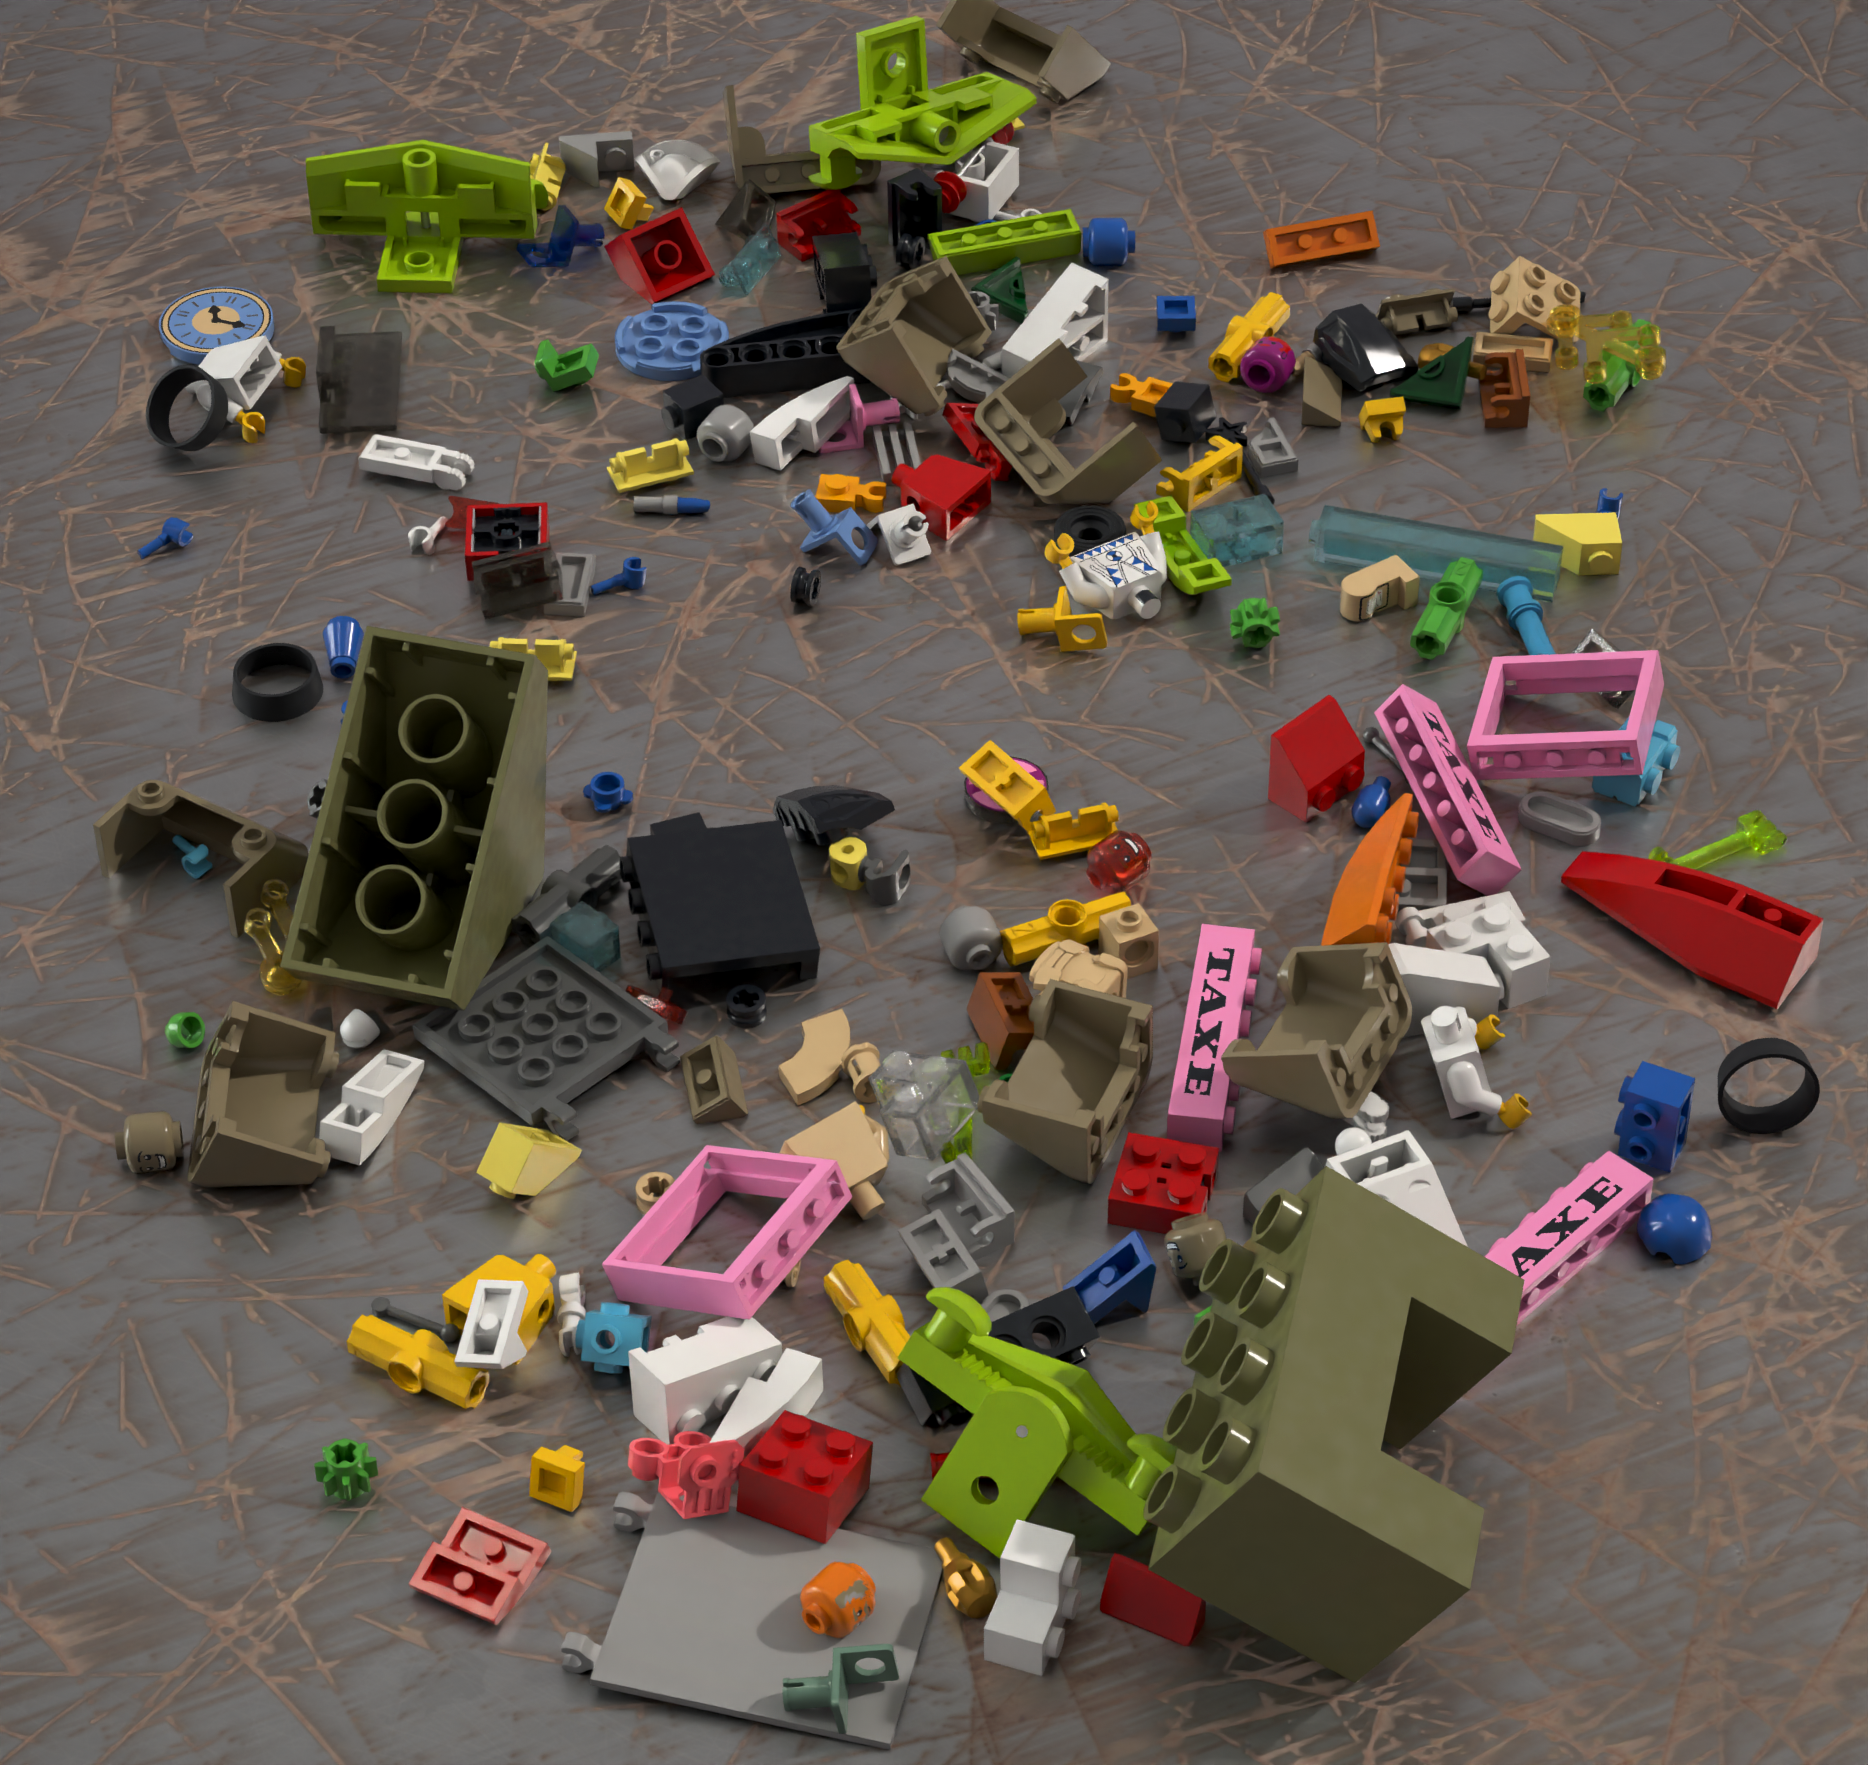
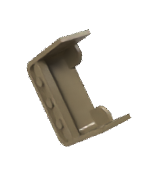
M950 0L936 24L944 34L962 48L959 54L974 64H978L979 60H982L1041 89L1039 92L1041 95L1055 103H1058L1060 99L1068 101L1103 78L1111 65L1073 27L1067 25L1062 35L1056 34L1000 7L993 0Z
M726 86L722 94L728 149L735 182L739 190L746 195L759 196L823 189L815 186L808 178L810 175L821 172L820 155L810 150L766 155L762 134L753 127H738L734 86ZM855 157V166L862 170V176L857 182L848 187L872 183L880 174L881 161L857 159Z
M1059 338L985 398L976 408L974 419L983 433L1044 503H1109L1160 463L1162 459L1134 421L1076 469L1054 446L1049 438L1062 428L1066 420V412L1058 401L1088 377Z
M146 780L135 786L93 824L102 876L110 878L163 829L181 835L183 838L196 844H204L208 849L243 864L223 884L231 935L239 938L303 877L309 855L306 845L298 840L200 796L158 780Z

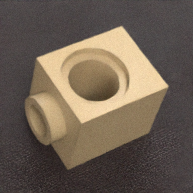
M1139 903L1099 916L1098 955L1106 953L1124 961L1128 967L1127 979L1158 969L1159 930Z

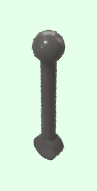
M1374 727L1366 728L1363 732L1364 740L1368 743H1374L1403 772L1393 750L1379 737V731Z
M378 1297L371 1303L372 1313L376 1317L393 1316L441 1334L446 1342H454L459 1337L460 1330L455 1324H446L444 1326L391 1306L389 1299L385 1297Z

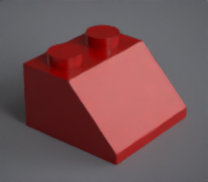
M682 207L627 231L604 246L620 279L650 304H654L715 275Z
M1327 695L1271 735L1268 799L1305 823L1319 813L1327 811L1334 802L1348 792L1355 791L1361 785L1365 776V749L1334 697Z

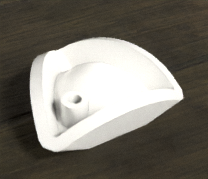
M686 140L659 142L634 158L647 180L659 196L665 200H676L686 197L705 182L720 164V160L709 150L699 144Z

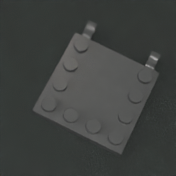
M546 936L484 977L464 1011L440 1006L413 1024L415 1039L531 1126H535L544 1120L552 1133L566 1141L579 1133V1129L570 1123L571 1120L577 1117V1112L567 1103L642 1051L646 1050L655 1065L664 1072H668L680 1064V1059L671 1053V1051L679 1047V1042L668 1034L667 1020L549 936Z

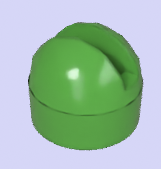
M181 1012L169 1019L165 1026V1035L169 1043L175 1047L195 1048L204 1039L205 1024L197 1013Z

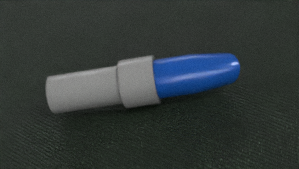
M664 495V497L634 496V512L678 515V513H706L710 509V502L703 499L678 497V495Z

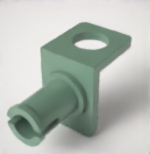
M874 1644L833 1648L832 1670H829L828 1676L783 1678L782 1694L785 1711L830 1707L834 1714L839 1734L847 1733L849 1684L898 1680L899 1669L893 1646L891 1644ZM864 1658H876L884 1662V1666L879 1669L867 1670L859 1667L856 1663Z

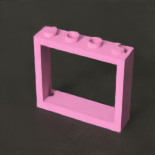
M1659 651L1492 657L1467 743L1471 770L1475 779L1643 775L1664 688ZM1516 680V685H1505L1506 681ZM1636 690L1626 730L1495 735L1506 695ZM1622 753H1630L1633 760H1623ZM1488 757H1493L1494 764H1487Z
M706 1145L607 1257L602 1266L619 1301L750 1320L851 1200L852 1194L837 1160ZM707 1161L711 1166L710 1169L704 1168ZM726 1191L787 1199L724 1274L661 1266Z

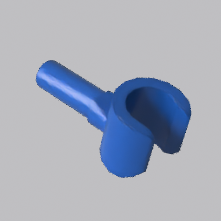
M1601 489L1596 512H1616L1617 517H1619L1623 493H1620L1616 498L1607 497L1608 489Z
M171 517L167 519L163 525L162 534L137 550L138 555L144 559L171 541L182 547L187 546L193 539V534L185 530L190 524L178 518Z
M627 558L624 560L621 574L591 585V591L593 595L622 585L630 589H639L645 583L647 568H641L640 558Z

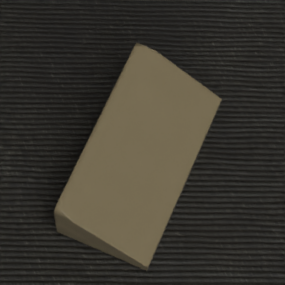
M1305 357L1301 425L1338 427L1341 425L1342 378L1326 365L1313 358Z
M718 1035L680 1056L692 1118L696 1124L736 1119L748 1115L736 1055Z

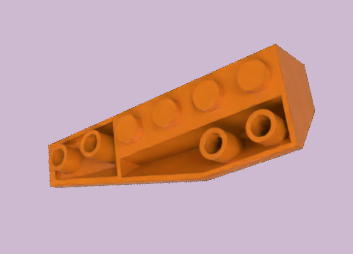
M1404 793L1379 818L1354 852L1344 869L1333 895L1321 946L1383 942L1390 944L1393 922H1389V920L1396 921L1400 897L1396 892H1403L1406 876V867L1401 866V864L1409 865L1413 839L1407 838H1416L1419 822V813L1412 812L1413 794Z

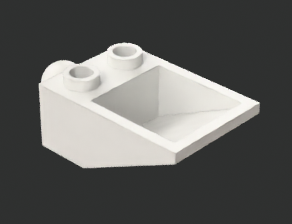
M1355 1127L1347 1128L1337 1136L1335 1141L1337 1156L1327 1159V1167L1467 1246L1434 1166L1409 1130L1373 1143L1370 1136L1364 1130Z

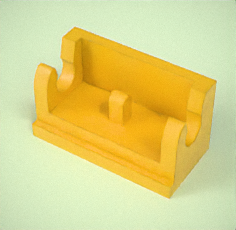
M1213 436L1208 442L1220 450L1217 452L1209 450L1205 453L1203 459L1193 463L1181 473L1171 467L1162 469L1160 474L1164 478H1168L1169 481L1158 483L1156 485V494L1161 497L1172 495L1181 509L1186 512L1191 511L1242 477L1243 446L1239 443L1233 444L1221 436Z
M991 740L959 767L961 773L971 783L980 788L1010 816L1017 820L1019 825L1026 831H1032L1030 819L1036 811L1045 816L1053 815L1056 812L1046 788Z

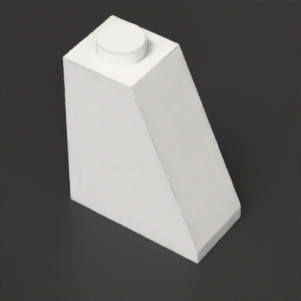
M1398 943L1388 944L1412 1004L1411 1024L1403 1038L1424 1034L1421 1020L1426 1016H1430L1435 1009L1441 1006L1464 1007L1468 1018L1474 1019L1476 1023H1479L1490 1014L1498 1016L1499 1000L1504 998V986L1500 975L1493 973L1485 957Z

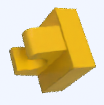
M618 177L604 210L619 227L632 230L636 220L648 221L654 207L645 204L647 197L631 180Z
M1403 396L1365 401L1358 417L1361 430L1367 431L1371 442H1379L1381 438L1380 428L1383 427L1391 430L1394 441L1400 439L1403 433V416L1406 412Z
M563 1445L557 1451L541 1446L531 1459L529 1496L573 1512L582 1502L585 1462L580 1460L583 1457V1451L567 1445Z

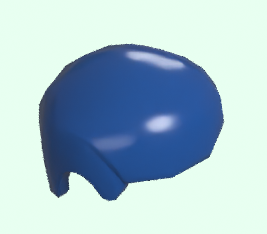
M1678 1194L1659 1195L1651 1200L1639 1213L1637 1234L1653 1256L1657 1252H1665L1672 1258L1675 1264H1685L1700 1259L1711 1248L1712 1230L1709 1216L1706 1210L1689 1196Z

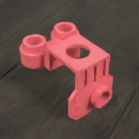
M685 1431L675 1435L673 1444L668 1445L654 1438L633 1440L629 1445L628 1466L632 1469V1475L637 1479L644 1481L659 1479L658 1492L683 1519L729 1512L731 1486L739 1479V1466L744 1459L745 1449L735 1439L710 1443L712 1438L704 1433ZM682 1495H684L683 1501L679 1499Z

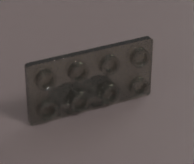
M320 326L316 377L320 399L318 426L321 434L382 433L397 430L403 342L402 332L336 334L335 326Z

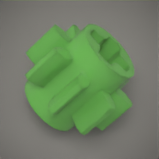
M1266 598L1243 599L1237 609L1230 610L1232 623L1229 624L1231 636L1233 639L1242 637L1245 648L1265 647L1272 640L1273 636L1280 635L1278 608L1271 607L1268 609Z
M343 1438L342 1440L335 1441L329 1447L324 1446L322 1448L324 1461L315 1463L314 1467L316 1480L323 1482L324 1492L327 1497L334 1495L337 1498L350 1501L359 1497L364 1492L369 1493L371 1491L369 1478L378 1476L376 1457H369L368 1444L366 1442L359 1444L356 1441Z

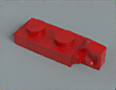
M946 403L942 416L968 448L971 455L976 458V461L985 463V469L991 471V478L994 481H1008L1012 465L975 422L974 414L979 404Z

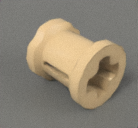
M867 1042L848 1048L841 1056V1068L847 1076L852 1078L854 1082L853 1091L856 1098L861 1102L873 1103L886 1097L892 1090L894 1082L891 1074L880 1065V1053L877 1047Z

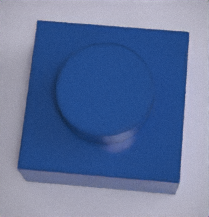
M1157 296V331L1177 333L1196 330L1195 296Z

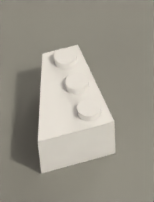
M1071 263L1002 347L1000 355L1002 374L1011 378L1058 338L1064 343L1075 360L1078 361L1085 360L1108 341L1109 279Z
M728 1316L699 1326L697 1332L699 1334L681 1340L677 1335L664 1338L662 1344L664 1347L645 1352L641 1347L628 1351L634 1416L667 1445L673 1444L674 1437L678 1433L685 1431L700 1432L703 1427L723 1414H727L748 1376L767 1382L782 1356V1343L753 1317L748 1320Z

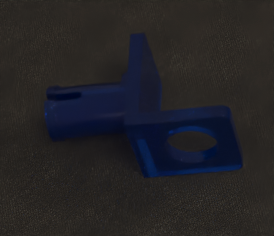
M559 205L550 242L518 244L517 251L534 268L567 267L570 265L574 247H601L604 242L602 240L596 239L605 238L604 229L600 223L579 224L578 219L565 205ZM532 252L544 253L550 258H539L534 256Z

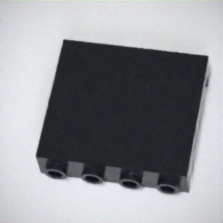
M781 820L627 838L626 856L620 857L619 860L621 879L623 883H630L631 889L628 890L630 912L632 915L638 914L640 921L637 922L639 945L641 948L647 947L649 954H646L647 974L650 981L656 980L660 997H667L669 978L795 963L800 980L817 978L820 946Z

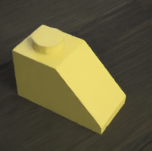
M1616 512L1535 515L1532 543L1534 552L1578 576L1619 574L1622 538Z
M499 1122L476 1173L491 1181L489 1188L504 1197L515 1199L517 1194L536 1196L575 1162L582 1150L549 1130Z

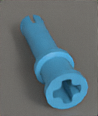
M1515 576L1503 581L1497 589L1496 596L1500 604L1507 608V621L1510 627L1519 631L1529 655L1556 654L1541 622L1544 611L1540 603L1532 597L1533 587L1530 580L1526 577Z

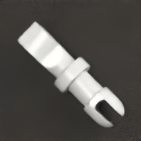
M579 1272L561 1275L559 1279L562 1304L557 1312L558 1323L562 1326V1329L559 1331V1348L566 1357H569L570 1347L572 1346L576 1355L582 1352V1349L576 1348L575 1344L578 1322L580 1319L585 1320L586 1310L583 1307L586 1291L585 1285H579Z

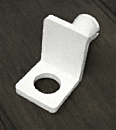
M914 504L879 514L867 524L870 530L881 529L892 561L896 566L927 557L931 554V548L925 535L929 524L928 522L921 523L926 519V516L916 511Z

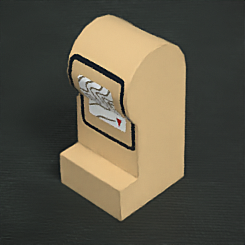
M1398 555L1391 556L1346 576L1341 582L1340 613L1351 621H1365L1373 617L1375 612L1397 604L1403 610L1416 606L1418 604L1420 576Z

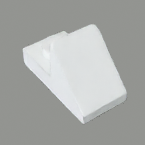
M478 1279L454 1361L457 1367L504 1369L526 1356L527 1350L517 1333L529 1292L523 1281Z

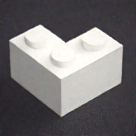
M1504 902L1427 929L1425 948L1485 957L1493 973H1498L1502 979L1504 998L1501 1001L1508 1009L1547 994L1551 956Z
M1016 1520L1000 1557L1001 1590L984 1627V1660L1042 1676L1049 1658H1058L1065 1637V1629L1062 1627L1066 1618L1071 1620L1075 1618L1081 1598V1590L1074 1588L1080 1574L1082 1562L1081 1558L1075 1557V1535Z

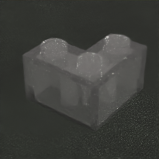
M893 1050L868 1078L881 1109L879 1111L896 1155L933 1161L978 1109L979 1094L966 1060Z

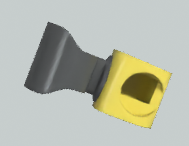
M844 837L832 843L829 847L832 881L836 885L848 890H858L866 883L867 893L880 905L896 903L911 883L910 858L907 850L901 851L890 869L883 872L882 859L874 858L870 860L867 856L866 844L856 837Z

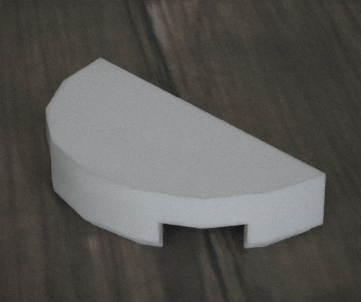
M952 349L948 358L947 380L952 388L965 399L981 403L1010 379Z

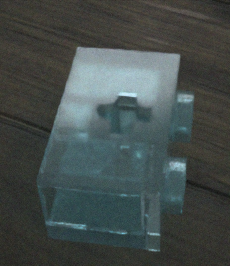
M1266 494L1191 511L1190 535L1207 559L1217 558L1223 567L1278 555L1283 552L1284 521Z

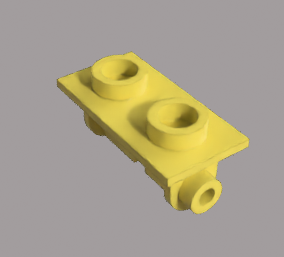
M546 142L540 155L533 153L530 159V178L542 182L548 193L547 206L545 209H541L544 211L556 206L560 185L566 171V165L560 157L546 154L549 145Z
M674 438L669 441L651 445L652 456L647 457L644 447L617 452L616 457L609 459L610 466L607 467V472L619 493L638 490L642 487L694 475V471L685 457L689 455V447L686 440L679 441L678 438Z
M499 637L498 641H490V647L536 655L547 668L549 681H572L577 651H574L573 643H566V639H536L535 650L528 649V639Z

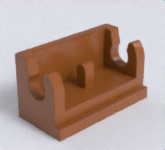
M1515 349V352H1494L1485 355L1484 362L1486 364L1498 363L1502 367L1497 371L1487 370L1485 378L1483 380L1478 379L1484 427H1528L1530 390L1523 349Z
M980 972L966 1009L995 1070H1006L1012 1061V1055L1018 1050L1026 1051L1034 1036V1022L1029 1020V1010L1033 997L1021 972Z

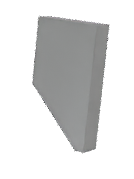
M1275 417L1269 418L1260 435H1255L1248 444V456L1260 478L1298 471L1299 460Z

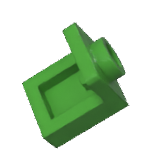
M547 339L540 342L534 364L539 377L545 379L553 392L572 385H582L593 378L599 354L593 344L590 343L558 355Z

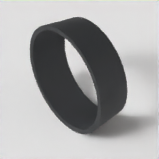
M188 364L177 366L166 372L153 387L146 406V423L151 436L163 446L184 451H197L211 444L223 429L228 415V398L224 387L200 367ZM207 380L211 389V407L208 417L194 436L186 441L177 443L169 427V415L172 404L177 395L186 386L195 381Z
M270 643L258 646L243 654L233 669V703L241 713L252 719L279 722L297 718L313 709L323 695V683L314 657L307 650L297 645ZM273 665L296 666L311 673L301 686L280 694L257 693L241 684L242 680L254 671Z
M1760 1038L1748 1041L1732 1050L1720 1065L1718 1071L1719 1109L1724 1118L1740 1130L1755 1134H1771L1787 1130L1802 1122L1813 1111L1818 1102L1820 1085L1817 1075L1804 1052L1789 1041L1778 1038ZM1784 1058L1792 1060L1805 1068L1804 1080L1799 1089L1788 1099L1771 1106L1754 1107L1741 1104L1730 1097L1724 1088L1729 1078L1738 1069L1759 1059Z

